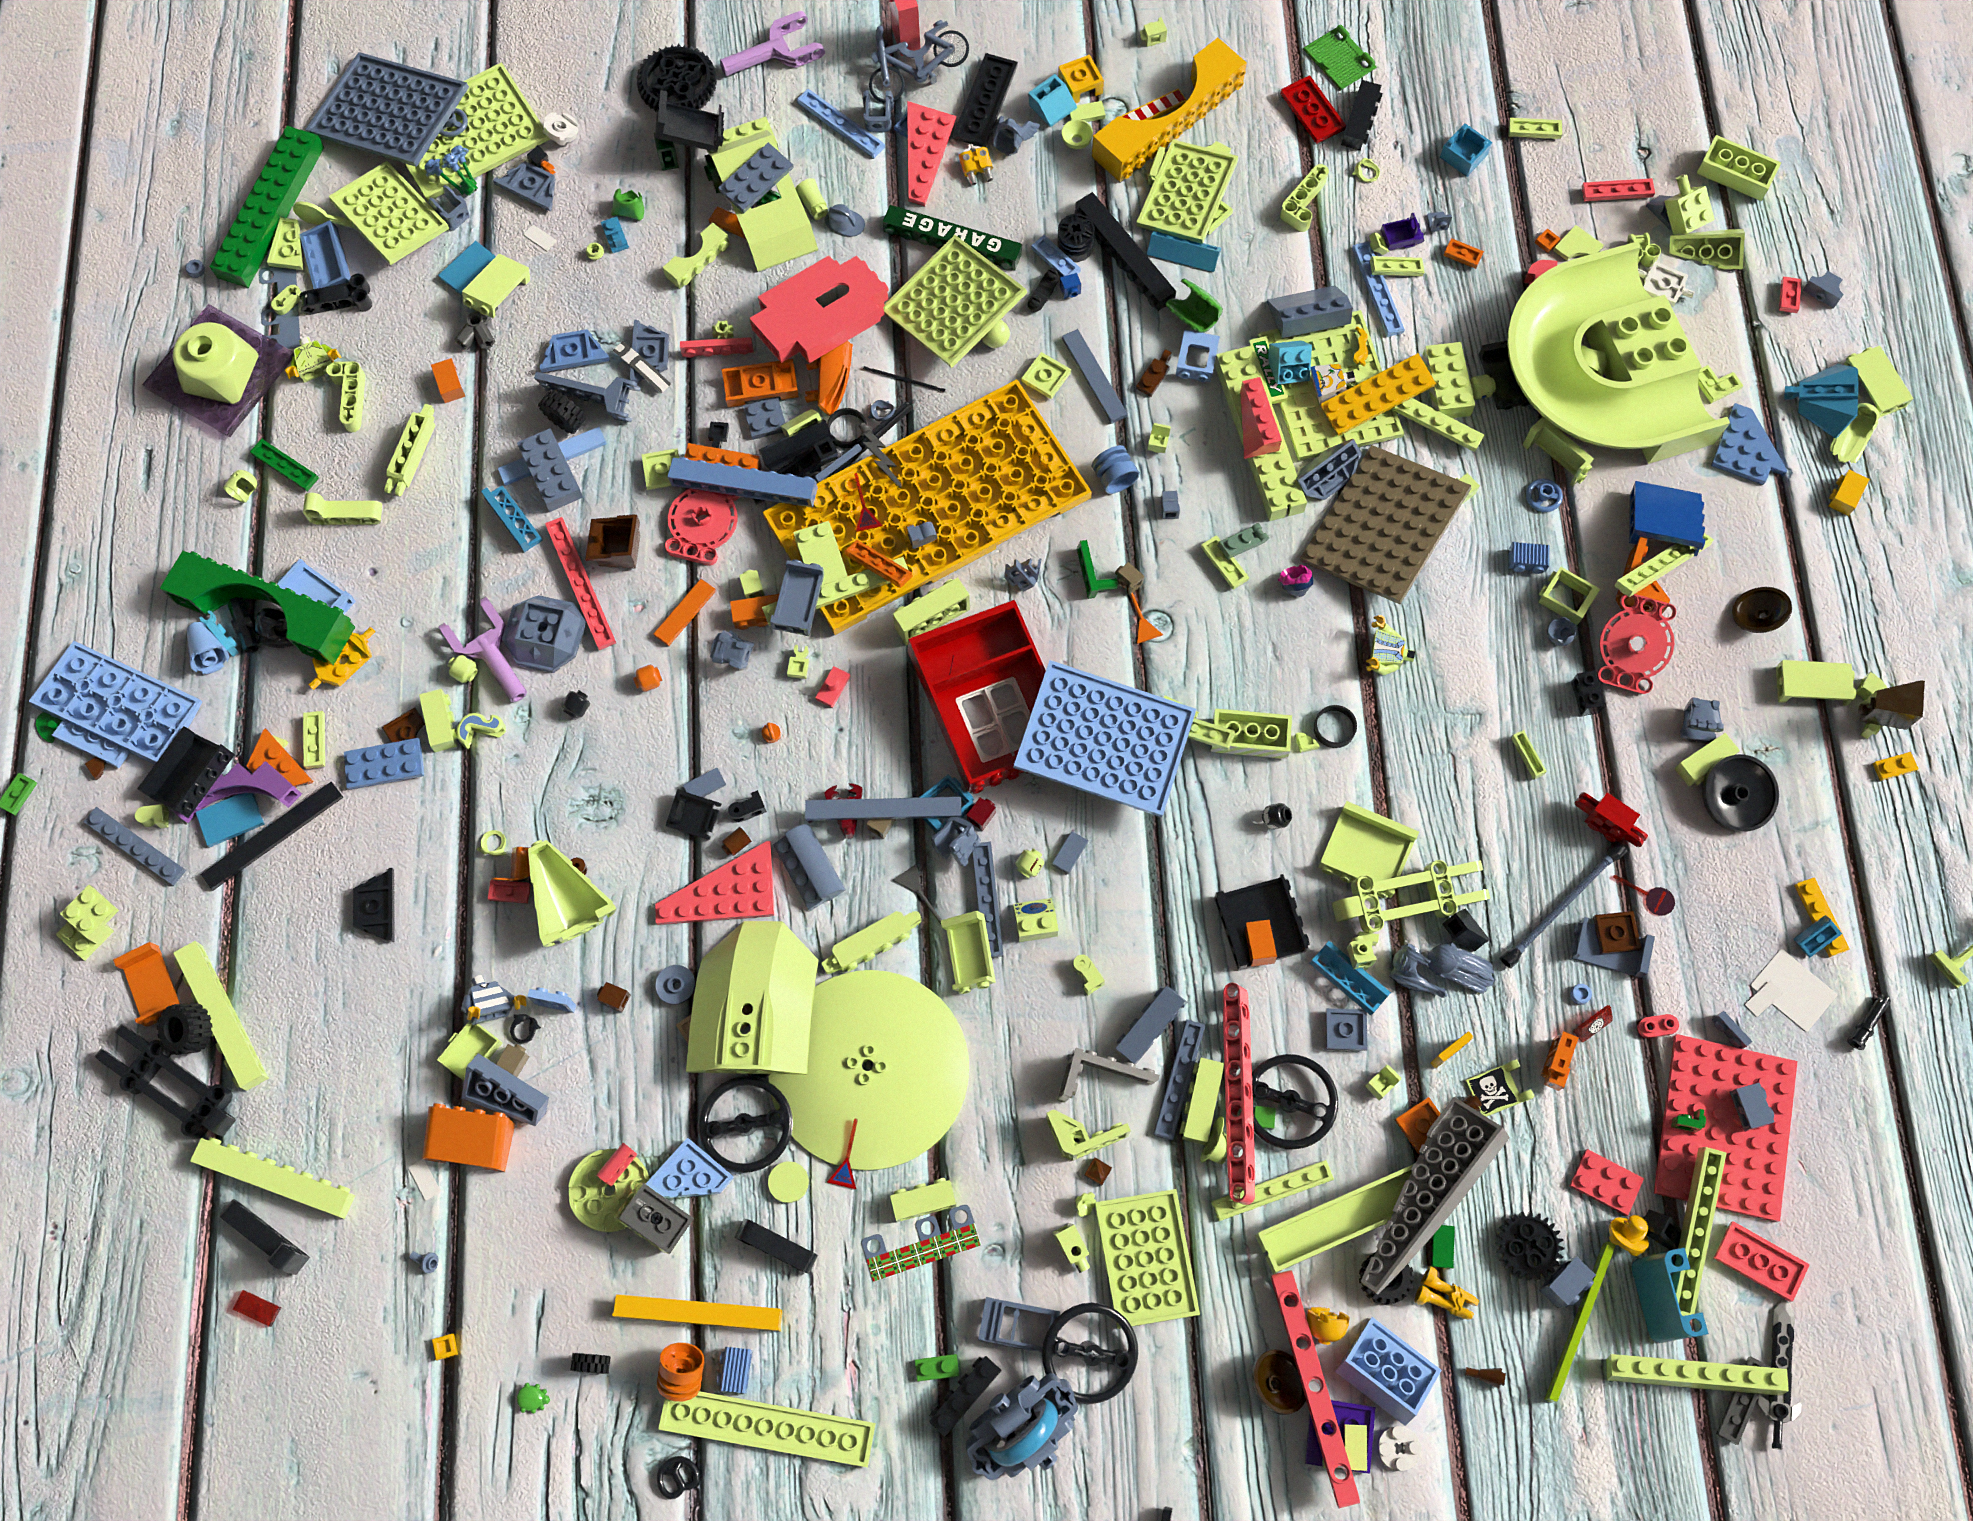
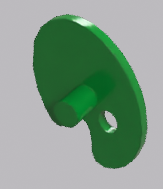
M42 712L36 719L37 731L43 739L53 743L55 738L52 734L62 720Z

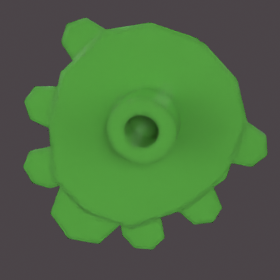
M525 1383L517 1395V1404L520 1407V1411L525 1413L527 1410L534 1414L538 1408L544 1410V1404H548L550 1401L549 1396L545 1395L547 1390H540L539 1384L530 1386L529 1383Z

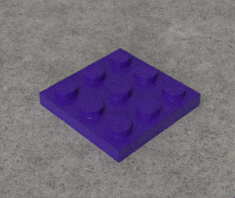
M1331 1400L1343 1443L1344 1424L1367 1426V1471H1351L1370 1474L1376 1407ZM1309 1412L1305 1464L1323 1467V1456ZM1324 1424L1321 1426V1430L1325 1435L1333 1433L1330 1425Z

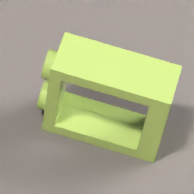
M1560 567L1558 572L1553 571L1548 581L1551 582L1549 586L1544 585L1539 595L1542 597L1538 603L1578 625L1600 589ZM1557 580L1587 596L1577 612L1548 596Z

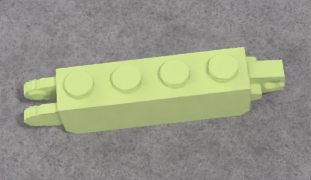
M425 404L420 413L413 412L387 468L386 475L388 480L385 485V493H391L396 484L395 495L400 497L405 488H409L436 426L433 422L434 409L431 405Z
M896 911L833 946V954L822 962L825 972L827 974L839 970L850 972L858 967L857 964L862 961L868 962L875 958V954L890 950L893 944L905 942L910 938L911 930L921 923L922 919L919 912L912 911V913L903 916L901 912Z

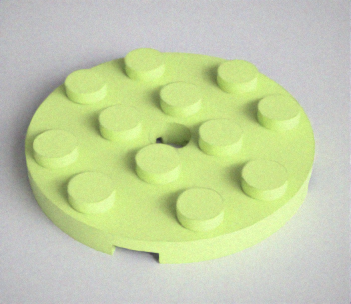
M615 1148L598 1150L585 1157L573 1171L568 1186L569 1203L575 1216L584 1225L600 1232H616L628 1228L613 1217L636 1184H646L650 1179L646 1167L635 1157L613 1184L615 1186L614 1194L607 1196L604 1191L608 1184L602 1181L596 1174L617 1150Z

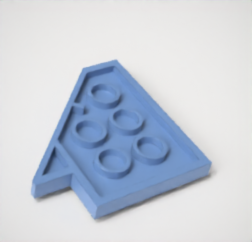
M1734 403L1728 417L1730 424L1721 436L1711 466L1761 485L1766 483L1770 471L1784 476L1787 473V469L1753 409Z

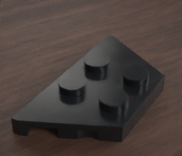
M388 868L385 873L378 877L374 876L366 883L353 888V927L389 942H395L394 869Z

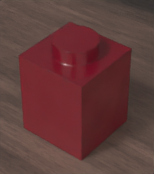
M980 797L967 814V821L983 831L996 814L995 804L989 799L984 800Z

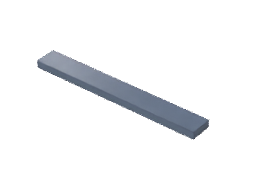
M961 797L805 800L806 821L962 817Z

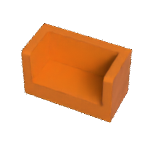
M452 358L431 365L440 394L445 403L465 397Z
M1270 920L1247 922L1244 932L1251 967L1274 964L1277 954Z

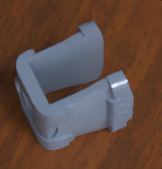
M863 91L865 129L869 132L890 131L892 127L891 111L894 107L893 93L886 91L885 117L870 116L871 103L869 91Z
M1692 697L1684 709V722L1680 730V738L1699 743L1715 740V732H1723L1724 724L1722 723L1719 711L1720 702Z
M953 816L946 821L947 824L937 834L934 833L931 837V845L942 858L947 860L950 854H952L956 862L960 866L965 867L968 864L970 854L980 844L981 839L975 833L974 827L970 822Z

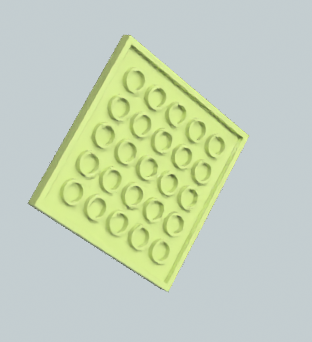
M954 235L884 304L883 308L886 316L949 367L953 368L1027 294V290Z

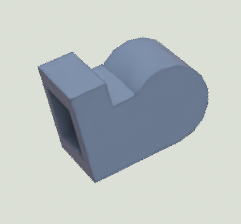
M1177 490L1162 491V519H1179L1180 506Z
M932 522L907 527V534L913 549L931 543L938 537Z

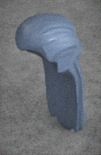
M1452 942L1437 945L1430 951L1428 955V960H1430L1428 968L1435 972L1436 975L1448 978L1483 994L1487 991L1486 987L1493 985L1494 978L1491 975L1494 973L1493 965L1482 957L1456 948Z

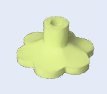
M1083 1193L1081 1197L1078 1196L1075 1203L1079 1216L1090 1215L1096 1202L1094 1193Z

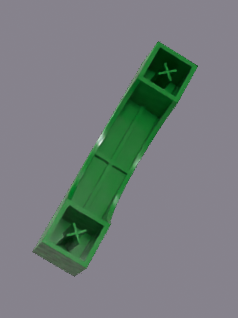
M182 550L160 587L177 605L205 616L210 615L208 613L209 610L214 612L220 607L227 605L230 599L235 597H242L244 600L256 599L274 603L280 606L285 614L287 639L302 654L333 666L355 629V626L350 622L351 619L344 615V611L339 607L333 606L331 608L321 600L313 601L305 594L298 595L289 588L282 589L271 581L266 583L256 575L253 577L248 576L246 572L240 569L235 571L229 565L224 563L222 565L217 564L215 560L209 557L206 559L201 558L199 554L193 551L188 553Z

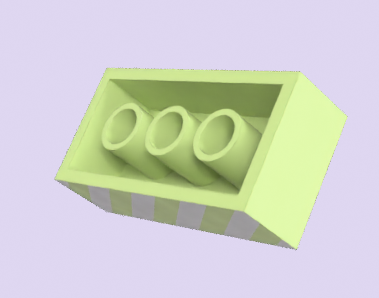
M1461 342L1425 346L1422 360L1436 382V385L1429 389L1432 408L1451 418L1471 416L1475 407V401Z
M1215 708L1213 724L1234 730L1235 735L1229 751L1211 745V752L1280 759L1288 758L1291 744L1292 715Z

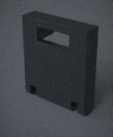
M677 789L665 826L710 840L711 836L705 834V832H713L719 810L713 809L714 805L721 807L722 803ZM681 800L686 802L681 820H677L674 817Z

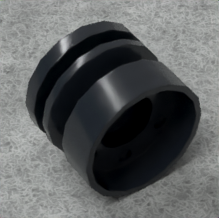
M1071 214L1063 218L1059 223L1057 247L1073 262L1084 261L1093 252L1095 230L1093 222L1082 214Z

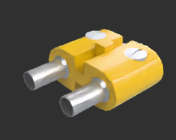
M973 144L968 145V148L958 156L964 176L969 177L972 186L977 184L974 176L977 172H980V174L985 172L987 180L992 181L991 170L993 166L987 148L975 147Z

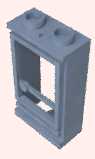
M986 1297L978 1341L1042 1353V1346L1013 1341L1017 1318L1020 1315L1019 1309L1051 1315L1049 1328L1060 1315V1311ZM1005 1306L1016 1308L1010 1340L999 1338Z

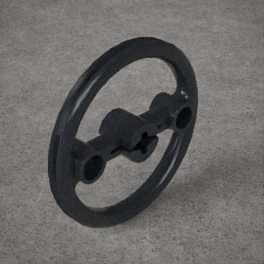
M1295 1054L1278 1055L1262 1062L1252 1072L1253 1098L1261 1101L1266 1099L1278 1103L1286 1113L1300 1111L1309 1114L1314 1120L1323 1123L1315 1133L1308 1137L1297 1140H1285L1267 1132L1259 1124L1253 1112L1254 1132L1265 1142L1283 1149H1301L1320 1141L1332 1128L1338 1112L1337 1089L1328 1072L1314 1060ZM1280 1064L1302 1065L1315 1072L1321 1078L1328 1091L1329 1105L1321 1102L1315 1104L1303 1100L1295 1090L1281 1092L1272 1089L1265 1082H1260L1259 1078L1267 1070ZM1258 1087H1264L1267 1093L1260 1096L1255 1090ZM1290 1097L1294 1098V1103L1291 1106L1287 1105V1100ZM1321 1107L1325 1110V1115L1317 1116L1314 1110Z
M749 1076L730 1079L714 1089L704 1102L698 1121V1133L706 1153L723 1168L742 1173L761 1170L776 1161L786 1149L793 1128L791 1108L782 1092L766 1080L750 1078ZM740 1086L761 1088L769 1092L780 1106L779 1110H771L764 1115L751 1116L747 1113H741L735 1117V1120L721 1123L718 1121H708L715 1102L727 1091ZM774 1114H779V1122L772 1124L771 1117ZM745 1120L750 1122V1124L746 1125V1129L741 1126L745 1123ZM719 1125V1133L713 1135L711 1132L712 1127ZM768 1126L774 1128L783 1127L781 1138L772 1152L766 1157L751 1163L730 1161L721 1156L711 1143L712 1139H719L724 1134L739 1132L743 1135H751L757 1128Z
M1092 1302L1073 1306L1059 1315L1046 1333L1042 1349L1044 1371L1046 1375L1049 1373L1057 1375L1052 1363L1053 1355L1059 1357H1078L1090 1366H1096L1101 1362L1113 1364L1118 1369L1123 1370V1373L1112 1386L1092 1394L1073 1391L1077 1403L1096 1404L1107 1401L1126 1387L1135 1372L1138 1361L1136 1334L1128 1320L1110 1306ZM1100 1313L1107 1315L1120 1325L1127 1338L1128 1350L1115 1349L1110 1351L1101 1349L1090 1340H1086L1081 1344L1071 1343L1062 1337H1057V1334L1069 1320L1078 1315ZM1064 1342V1349L1057 1352V1346ZM1092 1350H1093L1095 1353H1097V1354H1094V1353H1093V1354H1089V1356L1085 1354V1353H1088V1352H1092ZM1123 1355V1361L1117 1364V1358ZM1059 1388L1060 1392H1063V1394L1065 1393L1067 1395V1392L1061 1391V1389Z

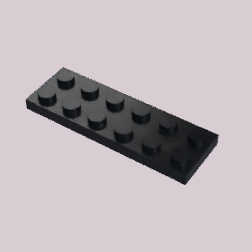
M985 53L954 131L953 139L980 147L987 146L1018 67L1017 61Z

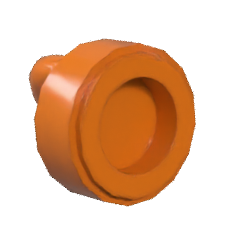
M768 722L762 728V737L766 742L775 743L780 739L781 730L778 725Z

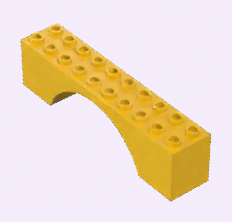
M1217 37L1193 56L1190 79L1194 90L1190 98L1179 109L1164 117L1151 120H1132L1117 116L1093 135L1092 158L1119 182L1128 179L1135 170L1142 168L1145 162L1156 156L1158 147L1167 148L1173 139H1178L1186 129L1192 128L1196 121L1203 119L1211 109L1214 110L1221 101L1228 99L1235 90H1239L1244 84L1247 62Z

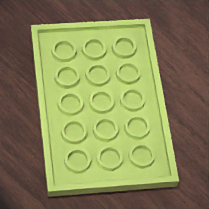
M1173 139L1136 222L1137 227L1203 244L1238 162V156Z
M388 161L329 196L330 201L390 265L449 229L448 224Z
M1172 1189L1095 1202L1113 1308L1120 1312L1132 1327L1200 1315L1177 1190ZM1116 1322L1117 1329H1121L1120 1325Z

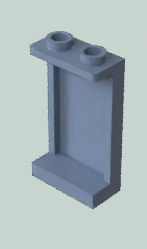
M786 560V571L775 614L772 615L770 620L772 629L809 636L824 578L823 567L816 563L805 564L799 560Z

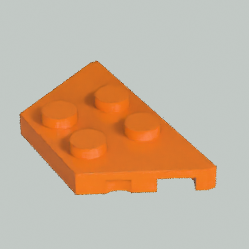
M265 728L246 765L250 771L254 773L266 761L294 787L313 783L314 781Z

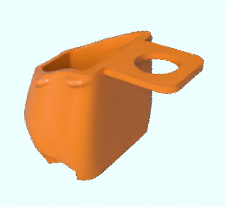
M530 847L512 848L510 878H491V880L516 881L529 877L528 849Z

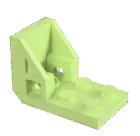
M1056 1110L1046 1113V1121L1062 1157L1072 1161L1129 1137L1131 1131L1128 1123L1122 1125L1120 1122L1111 1126L1108 1132L1098 1131L1092 1134V1138L1089 1139L1082 1123Z

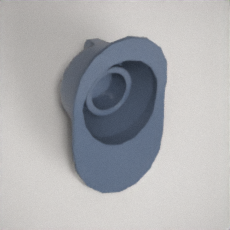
M844 204L830 207L828 214L825 216V224L829 229L849 237L861 234L865 228L863 217L850 210Z

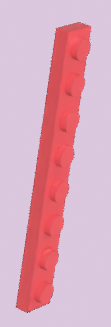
M563 517L545 523L598 649L602 650L616 644Z

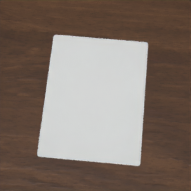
M1780 949L1751 984L1756 991H1760L1771 980L1783 992L1772 1004L1806 1032L1810 1030L1837 997V993L1783 949Z

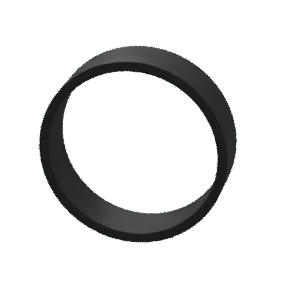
M853 408L839 409L832 413L827 421L830 430V426L836 418L843 415H853L858 417L867 426L863 414ZM860 435L857 439L848 442L836 439L833 441V444L840 448L848 449L855 446L864 437Z
M1330 705L1323 708L1318 713L1314 722L1316 738L1320 743L1330 748H1341L1348 745L1357 731V721L1354 714L1346 707L1340 705ZM1328 711L1344 713L1353 724V734L1346 741L1331 742L1320 734L1317 727L1318 718Z

